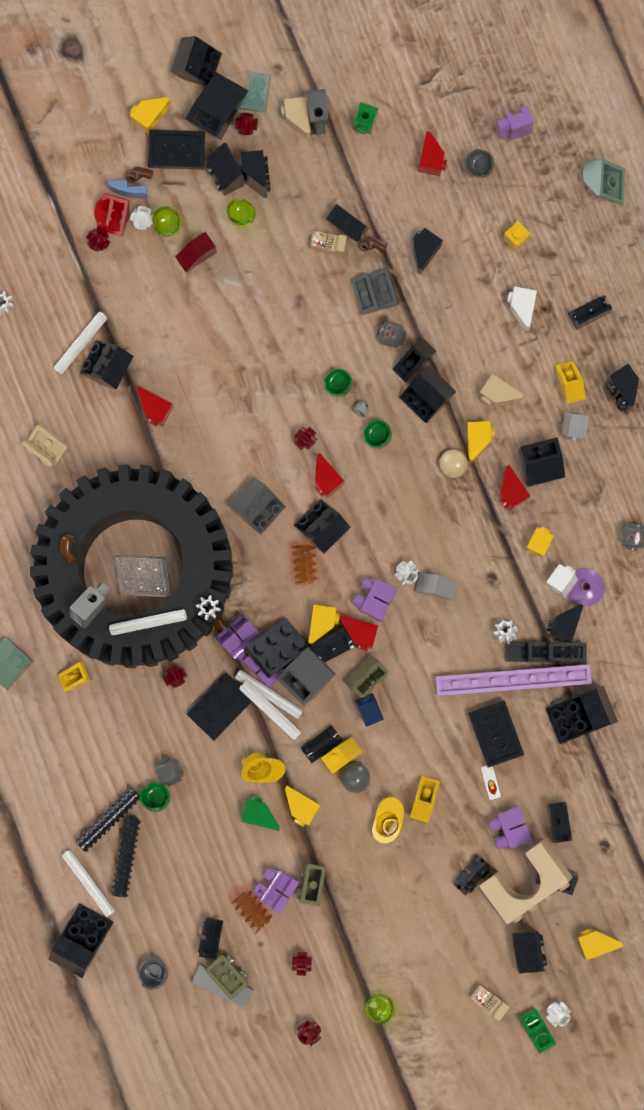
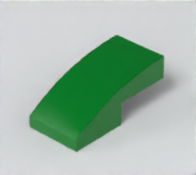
M536 1008L519 1017L539 1054L557 1045Z

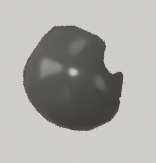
M475 149L465 159L466 170L476 178L489 176L495 167L494 157L486 150Z
M351 762L342 768L340 780L347 791L360 793L369 786L370 773L362 763Z
M151 958L145 960L140 965L138 977L142 982V986L146 989L154 990L160 988L166 982L168 969L162 960Z

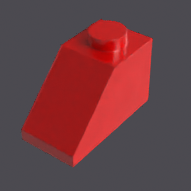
M426 131L418 172L440 176L441 170L445 171L447 160L444 159L445 152L430 131Z
M138 386L137 391L144 414L148 419L147 422L156 427L158 425L163 427L174 408L173 404Z
M318 453L315 472L316 487L314 489L321 497L325 496L328 499L345 484V481L322 454Z
M508 465L504 470L499 495L501 499L499 501L504 509L508 508L509 511H512L529 500L530 494L511 466Z
M341 615L340 622L346 628L353 644L357 645V649L363 651L372 649L379 625Z

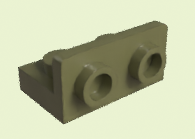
M222 954L205 972L232 1000L249 984L247 981L249 977L242 969L240 971L237 970L234 966L236 962L229 954L227 956Z

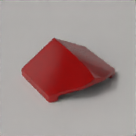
M105 193L95 205L94 216L97 228L104 229L110 234L123 236L129 218L130 200Z

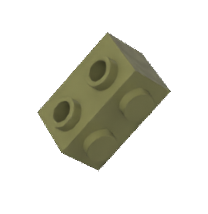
M307 864L306 867H302L301 879H304L303 887L299 886L297 898L301 899L300 903L320 906L326 867Z

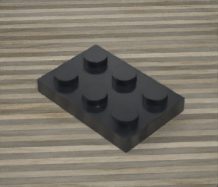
M149 130L148 168L204 170L206 132Z
M286 618L248 644L244 650L269 679L293 662L306 648H311V646Z
M226 672L186 715L215 741L252 701L239 689L240 685Z
M505 700L468 713L487 768L524 756Z

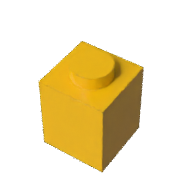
M517 221L504 233L503 241L517 252L529 241L531 233Z
M536 527L525 550L543 558L554 535L545 527Z

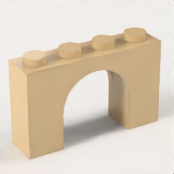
M545 839L525 853L540 875L541 884L537 893L521 895L515 892L499 871L479 885L506 924L512 921L514 924L524 917L522 914L527 910L529 913L533 912L539 907V902L542 900L547 902L555 896L553 893L559 889L561 892L570 886L569 881L573 877Z

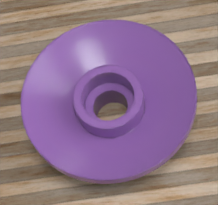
M577 570L575 575L578 581L568 593V597L576 605L581 604L584 605L583 607L592 606L599 602L604 594V581L594 570ZM587 583L590 586L589 590H584L583 584Z

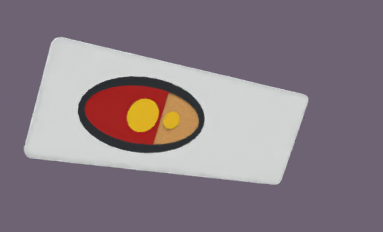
M487 766L481 767L489 800L500 798L501 794L493 766L487 768Z

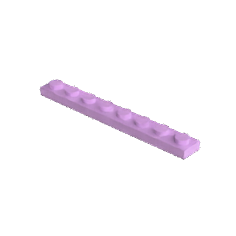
M590 665L435 677L437 696L592 684Z

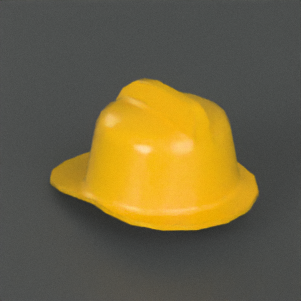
M253 753L246 758H242L243 769L241 777L246 782L272 783L278 781L285 773V765L282 761L267 758L261 753Z
M395 797L383 799L376 811L372 834L376 841L383 844L393 842L403 832L404 808L400 800Z

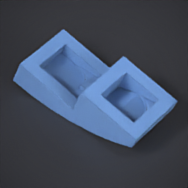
M127 180L108 181L110 191L129 198L148 199L146 186L128 187Z

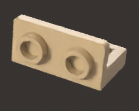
M41 423L37 424L30 437L22 443L30 454L36 455L44 465L50 467L59 464L70 447Z

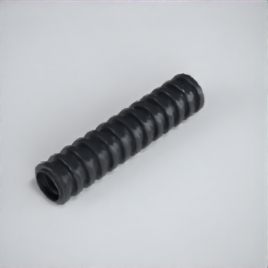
M129 787V791H125V795L120 796L119 801L116 800L110 809H106L107 812L102 813V817H98V821H94V825L89 826L88 831L85 830L79 839H75L76 844L84 852H88V848H92L93 844L98 842V839H102V835H106V831H110V827H114L115 822L120 821V817L123 818L129 809H133V805H137V801H140V795L133 788Z
M124 818V831L121 832L123 837L120 838L122 843L119 844L121 849H118L120 855H117L119 861H116L118 866L115 867L117 872L114 873L116 878L113 879L115 884L112 885L113 891L111 892L112 896L123 898L128 897V885L131 883L129 879L132 877L130 872L132 873L133 871L131 866L134 865L132 860H135L133 854H136L134 848H137L135 843L138 842L136 837L139 836L137 831L140 830L138 825L141 824V821L131 818Z

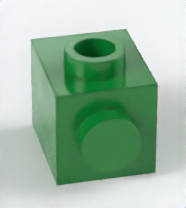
M361 102L353 122V129H356L360 134H371L378 116V108Z

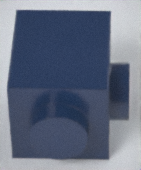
M373 693L355 700L366 727L384 720Z

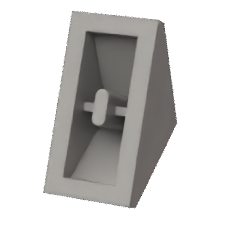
M419 573L415 592L452 601L457 582L441 575Z

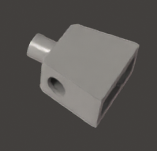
M100 583L96 589L91 586L88 587L69 608L70 618L85 629L105 606V596L110 589L104 583Z

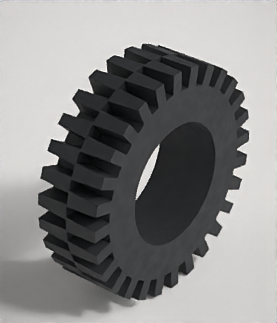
M128 464L118 465L117 471L110 472L106 467L96 470L98 476L92 479H88L84 475L76 480L78 486L70 491L65 488L59 494L61 501L56 507L51 504L45 511L47 515L45 524L39 523L35 531L38 536L37 545L31 546L30 554L34 559V566L30 567V577L35 582L36 588L33 589V592L42 607L41 612L59 636L93 660L97 659L111 666L122 665L126 668H136V666L141 665L147 667L158 666V662L164 660L171 662L179 658V654L185 650L191 651L198 646L197 641L203 636L207 637L212 632V625L217 618L220 619L222 617L226 599L230 597L231 578H233L232 551L221 519L215 508L211 507L208 499L201 491L198 493L190 482L184 478L180 481L174 477L172 472L164 469L160 473L154 471L149 465L141 464L140 469H132ZM145 520L158 524L169 531L180 544L183 555V570L176 590L164 604L148 613L133 616L115 614L102 608L85 629L70 618L69 608L87 590L84 578V565L87 553L94 540L104 530L123 521ZM67 534L73 535L75 539L73 544H71V551L77 558L70 565L59 551L60 539ZM211 595L213 602L219 601L215 606L220 608L221 611L215 612L216 619L213 616H209L206 621L204 614L198 615L201 609L197 608L196 605H201V597L204 600H208V597ZM208 603L206 607H203L206 610V613H209V610L214 609L211 606V603ZM182 609L186 611L187 619L184 621L117 635L110 634L109 625Z

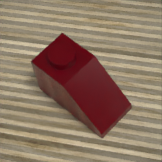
M205 231L191 240L175 258L186 273L215 255L217 250Z

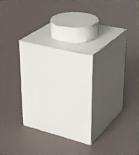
M559 564L546 583L551 590L565 598L578 581V578L573 568L568 565L564 567Z

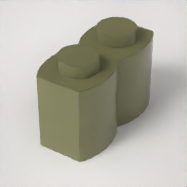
M370 656L361 663L358 670L353 671L347 677L345 683L356 695L363 698L373 690L376 684L386 678L389 671L375 657Z

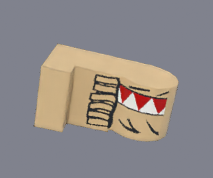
M313 232L310 248L343 257L347 236Z
M480 985L470 997L499 1022L510 1008Z

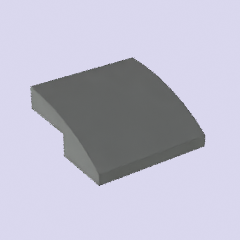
M388 268L350 279L361 315L399 305Z

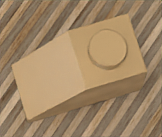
M307 97L284 99L285 105L281 106L282 117H286V123L304 138L310 139Z
M494 374L491 375L479 393L480 400L484 404L494 407L521 402L524 394Z

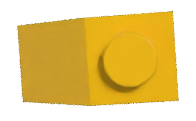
M164 97L140 101L130 111L131 122L149 134V130L154 129L171 107L170 99Z
M570 361L555 365L562 394L567 404L586 399L584 381L575 362Z
M491 421L467 422L469 463H473L491 443L492 438H495L494 426H491Z
M313 605L309 645L323 638L334 629L335 624L339 623L340 613H336L335 607Z
M350 737L323 756L321 760L333 775L362 754L363 750L355 739Z
M421 776L409 818L426 823L429 822L440 781Z
M286 786L285 791L291 815L295 817L294 822L302 827L305 824L309 826L321 805Z
M591 928L581 931L580 936L576 937L585 960L624 947L622 942L598 931H591Z

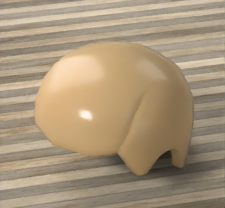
M458 449L446 451L439 461L440 470L449 478L461 477L469 467L468 457Z

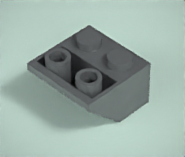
M255 477L248 482L228 505L260 535L286 507L265 484Z
M308 647L287 666L277 680L305 706L321 692L336 673Z

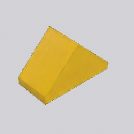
M83 661L57 675L64 693L92 682L86 664Z

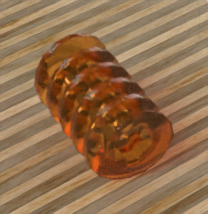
M311 545L292 546L291 548L297 549L292 552V555L298 557L293 560L294 564H298L293 569L299 572L294 578L300 580L295 585L313 584L314 581L319 579V577L313 576L314 573L318 572V569L312 568L317 562L311 560L317 556L311 553L316 547Z
M252 890L244 891L230 904L238 903L235 910L242 909L240 916L247 915L245 922L252 921L250 928L257 927L256 934L270 922L272 914L265 916L267 908L260 910L262 902L255 904L257 896L250 898Z

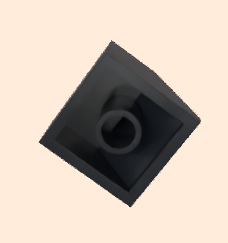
M225 142L207 157L208 165H206L209 175H214L216 179L214 184L219 192L222 191L224 196L244 186L243 173Z

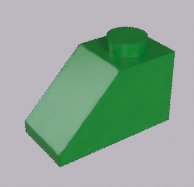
M251 796V800L246 799L241 822L280 831V826L268 806L262 803L263 799Z

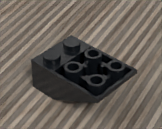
M216 72L193 103L185 119L222 140L249 90Z
M604 686L545 708L559 744L618 722Z
M79 903L52 948L48 960L83 979L114 922Z

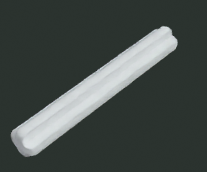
M102 312L97 313L54 366L56 372L59 374L64 373L107 320L105 314Z
M182 609L109 625L111 635H117L184 621L187 619L186 611Z
M239 670L235 678L241 683L248 681L267 700L298 719L302 715L303 710L244 671Z
M245 681L239 689L292 740H295L300 735L301 731L248 681Z
M71 850L66 851L62 857L104 915L109 917L115 912L114 908Z

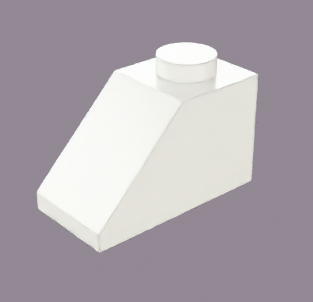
M514 286L513 292H509L507 303H511L510 311L524 331H529L537 291Z

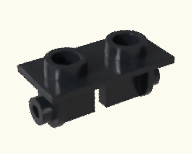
M331 725L300 749L312 764L343 740Z
M480 856L475 857L466 867L471 871L469 875L463 870L454 880L455 883L453 885L458 890L460 889L465 896L476 888V883L481 878H485L491 868L488 862Z
M206 917V921H203L201 934L206 937L205 939H200L198 953L199 957L216 960L223 920Z

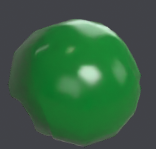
M336 368L331 370L324 378V389L331 396H346L352 389L353 381L351 374L345 369Z
M374 420L368 423L363 431L364 442L375 449L386 447L392 438L389 424L383 420Z
M149 783L144 789H141L139 799L147 810L159 812L168 806L171 795L165 785Z

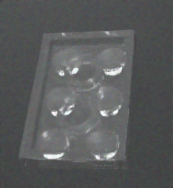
M116 555L113 557L118 595L167 597L170 595L166 557Z

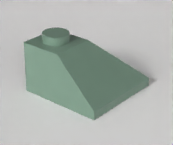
M604 159L585 162L583 181L597 196L623 205L625 168Z
M4 637L0 641V685L8 691L32 665L33 661L7 637Z

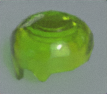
M233 199L227 205V216L233 226L247 227L254 222L256 210L245 199L242 201Z
M169 206L160 207L152 216L155 230L162 236L172 237L179 232L182 225L181 217L177 211Z
M377 994L367 1001L365 1012L369 1020L376 1024L384 1025L392 1022L395 1018L397 1006L391 997Z

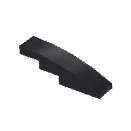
M510 642L509 645L506 643V662L586 663L587 643Z

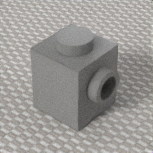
M565 412L561 434L568 436L567 440L579 441V438L586 439L589 416Z

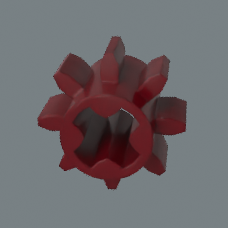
M241 113L240 118L236 117L235 129H239L241 135H252L253 130L257 131L258 119L254 118L252 113Z
M93 229L86 236L88 246L93 251H103L110 244L108 240L109 234L104 229Z
M302 427L294 436L297 440L295 445L301 450L304 447L309 450L318 440L314 437L317 432L311 427L308 429Z
M175 665L164 671L166 676L163 677L166 686L171 685L174 689L186 683L184 678L187 677V674L183 667L179 669Z
M298 952L297 956H292V971H297L296 976H306V972H311L312 957H307V952Z
M306 1020L297 1027L300 1031L297 1037L302 1044L313 1046L321 1039L319 1035L321 1028L316 1022Z

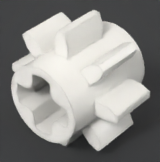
M139 206L132 211L130 220L134 221L133 226L135 228L145 230L153 224L155 216L151 215L149 208Z
M5 291L0 294V303L3 301L6 303L0 307V316L2 313L9 315L10 308H14V305L10 303L13 300L12 296L6 297Z
M411 560L409 563L402 561L396 567L397 573L394 575L402 585L405 583L412 584L418 579L417 572L420 570Z
M211 595L208 597V600H204L201 597V605H196L197 608L201 609L198 615L204 614L206 621L209 616H213L216 619L215 612L221 611L220 608L215 606L219 601L213 602ZM208 603H211V606L214 609L209 610V613H206V610L203 607H206Z
M503 619L499 625L495 624L497 631L494 632V636L496 638L499 637L500 644L505 642L509 645L513 639H517L515 633L518 632L516 626L513 627L512 620L507 622Z
M562 1001L560 1004L554 1002L547 1008L548 1016L546 1019L554 1027L557 1025L565 1026L570 1021L569 1013L571 1010Z

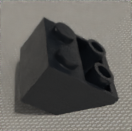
M196 36L182 37L170 72L183 80L207 86L217 71L222 52Z
M263 150L241 152L244 183L263 198H267V192L271 191L269 174H267L269 173L268 156H264Z
M96 340L87 360L83 363L80 374L106 387L117 389L134 356L118 345Z
M629 363L611 374L605 382L606 392L609 396L615 398L617 408L621 412L624 411L626 415L635 404L639 378Z
M428 366L415 377L399 398L421 420L428 423L449 402L456 391L431 366Z
M558 437L520 447L519 455L528 487L565 478L563 455Z
M322 499L315 503L294 524L295 528L323 554L351 528L341 514Z
M537 930L512 933L518 973L545 971L544 966H547L546 955L541 951V947L544 946L543 935L539 934Z

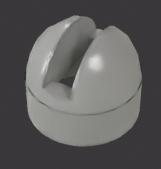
M360 401L354 406L352 411L357 416L365 418L369 412V405Z

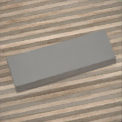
M200 964L192 981L193 984L242 1008L246 1007L253 992L252 989L245 987L230 1000L205 972L207 967Z

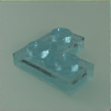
M251 73L249 91L238 110L266 112L271 81L270 74Z

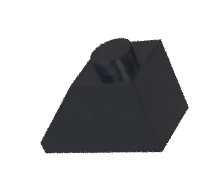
M425 227L422 232L418 231L412 239L414 241L413 251L417 273L420 275L443 243L441 238Z
M423 338L411 346L393 370L406 383L437 351Z
M579 604L557 615L553 621L550 620L546 630L549 631L548 637L563 642H572L584 605Z

